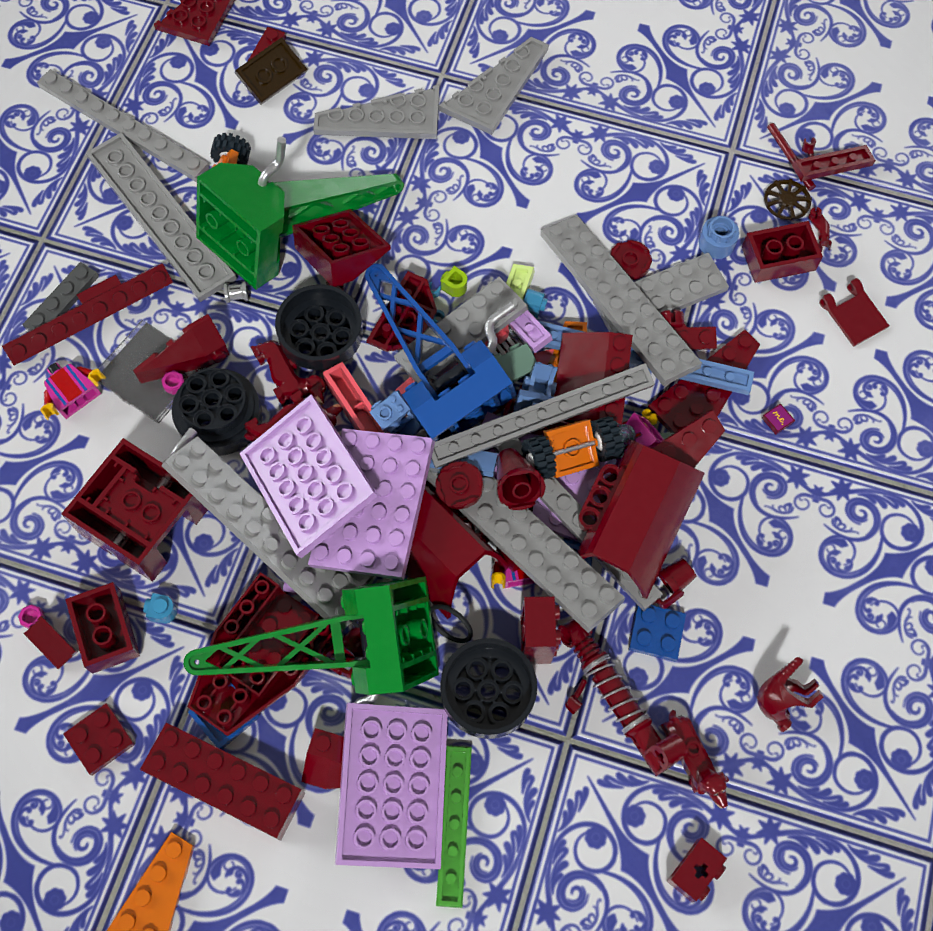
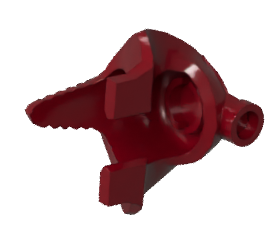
M800 657L794 658L788 665L766 680L758 692L757 702L760 710L767 718L773 720L778 725L777 728L781 732L786 731L792 724L790 712L787 708L793 706L813 708L824 698L820 690L809 698L793 693L809 695L819 687V683L815 678L805 685H802L798 680L789 678L802 664L803 659Z

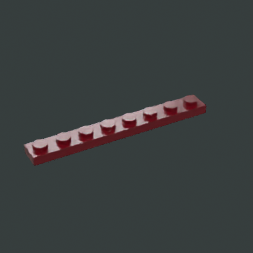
M160 263L3 344L2 348L15 366L172 284L173 281L163 263Z

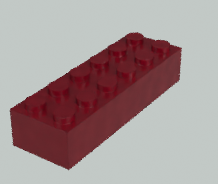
M165 723L140 768L146 774L280 841L305 795L302 789L168 723Z

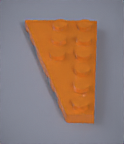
M171 832L107 931H171L172 920L176 907H178L180 892L184 879H186L195 846Z

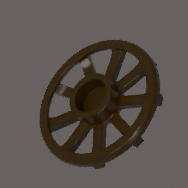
M789 178V180L774 181L765 191L764 202L769 212L777 218L796 220L808 213L812 197L805 185H801ZM782 184H788L787 191L783 189ZM792 185L799 188L795 192H791ZM777 187L781 194L771 191V189ZM803 192L806 197H796V195ZM768 195L779 199L768 202ZM797 201L807 202V207H803ZM779 204L781 208L776 213L770 206ZM794 206L802 211L800 215L795 216ZM784 209L789 210L790 217L781 216Z

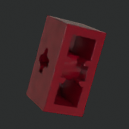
M701 837L695 841L667 882L690 902H697L698 899L703 901L711 890L708 887L709 883L713 878L718 880L725 871L726 867L723 864L727 858ZM701 866L703 868L701 873L704 876L696 877L697 871L694 867Z

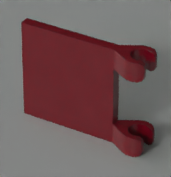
M858 278L853 279L847 286L848 291L855 297L838 306L830 293L824 295L823 299L819 301L821 307L829 312L853 347L890 326L866 294L862 282Z

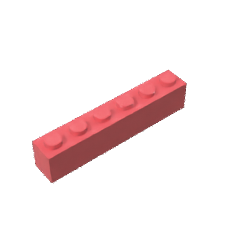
M341 362L324 371L323 376L327 388L337 403L343 408L344 414L354 429L384 433L370 414L372 405L344 363Z

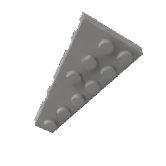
M530 37L515 48L514 53L507 58L503 57L495 67L488 68L469 82L468 87L461 92L457 91L449 101L438 105V111L492 135L547 53L549 44Z

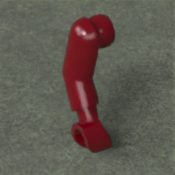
M815 207L810 210L809 220L819 231V240H821L818 243L819 248L822 252V246H825L830 251L832 241L829 240L830 225L822 215V210L817 207L815 211Z

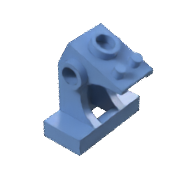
M535 362L529 376L524 377L522 389L519 390L513 412L554 398L557 383L553 381L558 367H554L552 364L545 365L542 362Z
M399 390L393 391L384 401L380 400L371 407L370 414L384 433L394 434L399 432L401 435L415 436L424 428Z

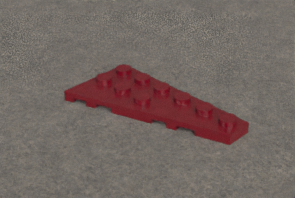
M180 0L181 4L174 10L170 9L162 21L158 20L154 23L155 30L210 46L235 0Z
M743 330L710 356L707 361L746 370L760 343L746 330ZM681 379L649 404L647 409H650L652 414H656L658 421L670 433H675L710 410H713L718 417L732 391Z
M710 410L651 449L695 468L725 432V429L714 411ZM611 473L604 479L608 482H613L616 480V476ZM596 494L601 503L606 501V497L603 494Z

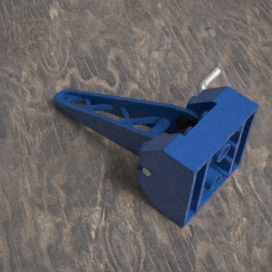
M373 264L366 270L365 278L411 365L421 379L419 383L415 381L405 388L406 392L402 396L433 441L436 442L472 428L485 418L487 412H495L516 397L512 381L492 354L497 347L494 325L516 310L512 302H509L486 320L484 332L488 339L487 346L482 340L477 343L474 340L463 348L464 352L460 353L447 335L382 264ZM381 281L392 284L391 296L380 293ZM397 290L405 299L397 297ZM384 300L390 301V311ZM396 303L412 307L418 313L417 332L398 327L395 322ZM423 320L438 338L422 334ZM403 335L416 338L415 356ZM422 340L445 346L420 363ZM451 354L454 355L458 362L456 366L438 378L434 375L425 376L424 374ZM458 381V386H456L452 390L448 388Z

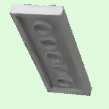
M709 253L634 282L659 312L670 310L671 313L674 310L684 309L726 292L729 288ZM593 301L609 332L620 333Z
M498 277L439 321L437 325L454 343L459 352L462 353L465 351L463 348L470 342L475 340L477 343L482 340L485 343L488 340L484 332V325L486 320L509 302H512L516 310L494 325L495 334L526 312L528 306ZM431 328L423 333L438 338ZM416 339L409 344L414 356ZM422 340L420 363L445 346ZM402 349L395 354V360L405 372L417 383L421 382L404 350ZM451 354L424 374L425 376L434 375L438 378L458 362L454 355Z

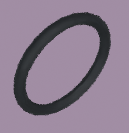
M436 604L430 607L432 625L442 636L462 644L468 643L472 639V627L460 612L443 604ZM442 609L456 616L467 628L468 636L463 639L457 638L444 631L433 617L434 610Z

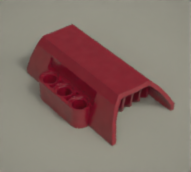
M631 440L618 467L614 464H607L602 467L580 511L578 524L580 529L586 532V535L577 554L582 559L595 556L626 572L639 588L642 598L647 600L705 473ZM606 473H613L616 476V480L608 482L603 476ZM596 494H603L606 497V501L599 504L594 501L593 497ZM586 515H592L595 517L596 522L593 525H587L584 523L583 518Z
M426 483L405 575L408 578L426 576L429 600L434 605L443 604L452 607V600L459 578L484 555L491 556L504 570H507L509 567L507 562L488 544L490 539L482 532L475 533L478 528L466 517H459L462 513L458 509L450 508L444 504L438 494ZM438 609L447 619L451 617V613Z

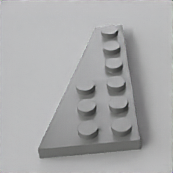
M439 84L432 86L433 89L424 91L422 88L414 90L415 93L406 95L399 93L371 100V103L363 105L356 103L352 104L353 107L346 109L338 107L316 112L313 127L314 135L437 139Z

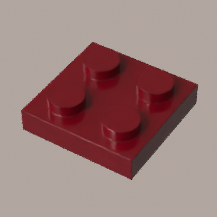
M107 703L63 733L91 776L135 745Z

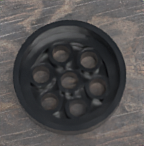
M317 284L300 288L283 301L276 314L275 329L280 347L287 358L300 367L317 371L328 370L341 362L345 363L361 344L363 326L359 307L348 293L337 287ZM314 317H319L317 320H311ZM335 321H341L338 324H333ZM298 332H304L301 335H296ZM321 335L326 336V337H324V338H322V339L317 338V337H319V336H321ZM342 339H346V340H347L346 342H343V343L339 342V341L342 340ZM305 350H310L307 354L302 353Z
M207 368L192 374L178 389L172 403V419L181 438L189 428H192L197 432L194 438L198 436L218 456L232 454L248 445L251 441L244 437L248 432L245 429V423L255 417L259 422L258 425L262 422V407L254 386L243 375L228 369ZM218 382H225L222 385H217ZM237 395L241 396V397H240L239 399H237V400H232V398H233L234 396H237ZM212 401H218L215 405H209ZM191 406H195V408H194L193 410H191V411H186L187 408H189V407H191ZM227 416H233L231 420H224ZM211 421L208 425L201 426L203 422Z
M494 638L473 640L458 648L444 666L440 682L442 704L449 719L463 732L483 739L506 736L521 727L533 709L537 696L535 670L527 656L509 642ZM473 666H480L484 672L480 676H475L470 672V669ZM497 668H505L508 671V675L504 678L498 677L495 674ZM460 686H466L469 688L470 693L462 697L456 693V690ZM484 688H491L494 690L495 695L492 698H485L482 696L481 691ZM514 689L518 691L520 697L516 700H510L506 696V692ZM477 708L481 712V716L478 719H471L467 715L468 710ZM495 710H502L506 714V718L502 721H496L492 717V713Z

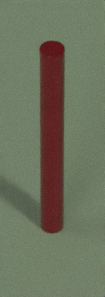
M775 123L769 124L767 126L768 130L792 165L798 158ZM812 179L802 181L808 191L816 187Z

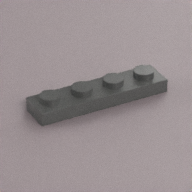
M80 262L22 324L23 327L30 331L67 312L79 299L77 294L88 289L98 279V273Z

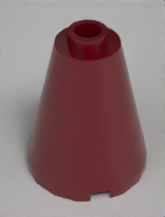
M504 449L497 456V496L499 501L511 510L531 508L536 504L535 501L544 495L546 486L543 476L516 449Z

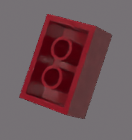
M809 221L749 232L746 234L742 244V250L755 283L816 271L823 258Z
M114 582L65 599L83 665L89 672L94 674L140 657L121 590Z
M524 597L520 616L521 651L527 656L531 664H551L553 657H556L557 651H559L561 631L556 629V626H558V620H560V606L555 605V597Z

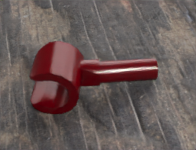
M812 137L811 143H807L806 138L804 139L802 151L808 153L809 157L814 156L816 139Z
M584 679L581 680L576 691L565 704V707L572 714H575L583 705L578 698L587 684V681Z

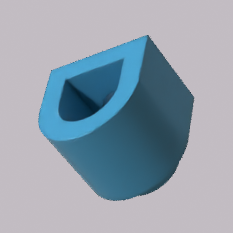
M528 289L524 302L528 306V311L538 319L540 311H545L548 299L544 298L545 293Z
M152 593L151 599L147 598L144 603L143 612L146 613L149 621L167 624L175 619L177 607L168 596Z

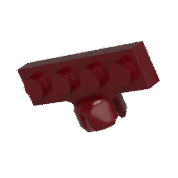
M670 310L660 312L692 351L717 349L716 327H687L684 324V313L682 311L674 310L671 313Z

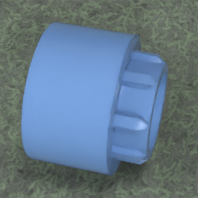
M715 216L708 219L703 225L698 241L701 251L704 254L709 253L713 259L728 257L733 252L739 238V228L733 220L726 216Z

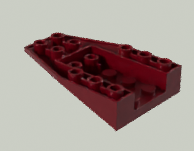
M260 572L217 627L210 645L324 618L282 591L279 584ZM330 624L305 646L323 654L333 642ZM318 627L283 636L301 643ZM272 637L260 640L244 655L261 664H276L285 658L295 647ZM249 643L228 648L240 652ZM217 650L205 661L218 667H223L233 656ZM300 650L287 663L318 661L319 659ZM239 659L231 667L248 666L250 664ZM309 670L198 675L187 707L222 733L229 736L294 689Z

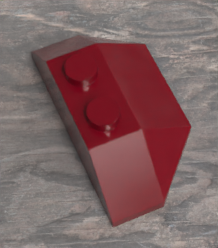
M407 271L400 285L433 320L437 313V308L428 280ZM397 290V297L405 299ZM389 301V303H388V305H387L389 311H390V301ZM396 303L395 322L398 327L417 332L418 313L412 307ZM383 312L366 343L386 352L402 350L403 348ZM424 320L422 334L425 333L429 327ZM403 335L408 345L416 339Z

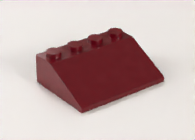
M351 209L292 226L295 249L334 287L353 281L391 249V245Z
M615 332L563 333L554 397L628 370L633 335ZM625 397L563 421L574 423L588 419L591 422L610 416L614 418V421L617 422V427L620 428L623 421Z

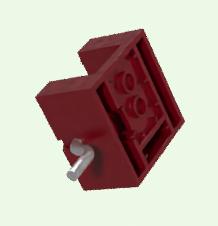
M189 428L176 444L170 456L193 440L197 432ZM123 438L61 515L77 533L107 553L114 554L118 560L153 582L167 564L157 549L162 540L181 516L197 525L208 509L162 467V462Z

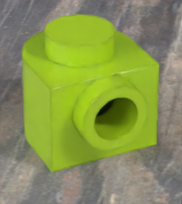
M453 266L450 271H446L442 275L440 280L441 290L452 297H460L466 293L467 275L462 270Z

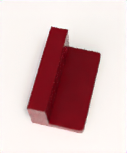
M40 616L37 619L38 621L23 634L57 669H60L77 653V650L45 617Z

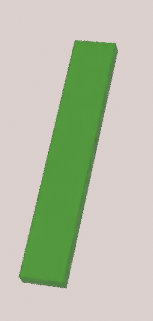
M450 745L446 747L441 869H438L436 906L462 908L472 747Z

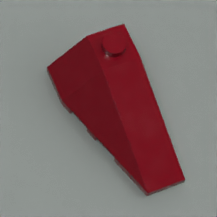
M209 314L187 325L182 330L184 332L182 336L176 341L170 339L166 343L167 347L161 353H153L133 370L140 384L161 379L166 373L171 371L185 373L209 367L215 363L222 362L230 355Z
M317 728L314 729L306 754L301 782L326 790L340 788L343 736Z

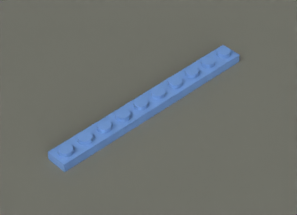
M539 321L553 338L544 347L555 350L561 349L563 333L584 332ZM631 347L629 367L634 368L644 364ZM699 359L702 362L700 369L679 378L749 395L754 371Z

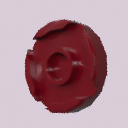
M627 240V242L623 243L619 242L612 248L610 253L632 280H638L649 272L652 256L649 249L641 242Z
M456 461L444 466L440 471L441 473L435 482L436 492L441 501L448 507L454 509L469 508L481 498L484 490V480L480 471L474 465L465 461Z

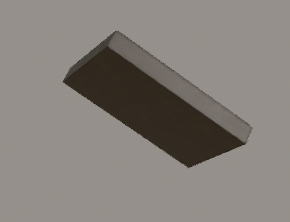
M281 37L237 68L235 74L258 103L262 105L304 75L308 69Z

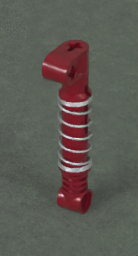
M574 619L560 625L558 629L561 631V641L565 646L575 648L573 651L575 654L578 653L577 658H582L580 660L581 669L585 676L594 675L592 680L595 685H593V688H598L602 694L600 699L606 700L610 706L608 711L612 710L617 717L616 722H620L623 726V734L627 738H631L654 775L657 777L686 757L688 750L680 736L673 733L661 740L651 725L652 719L649 714L646 713L645 709L639 707L637 704L639 699L633 698L630 693L631 687L625 686L622 681L623 675H618L615 671L616 664H608L611 658L609 654L601 650V648H597L599 645L594 643L595 639L593 637L590 638L592 630L588 633Z

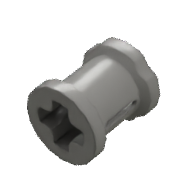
M243 281L242 284L228 285V283H225L223 285L226 303L239 299L249 301L246 281Z

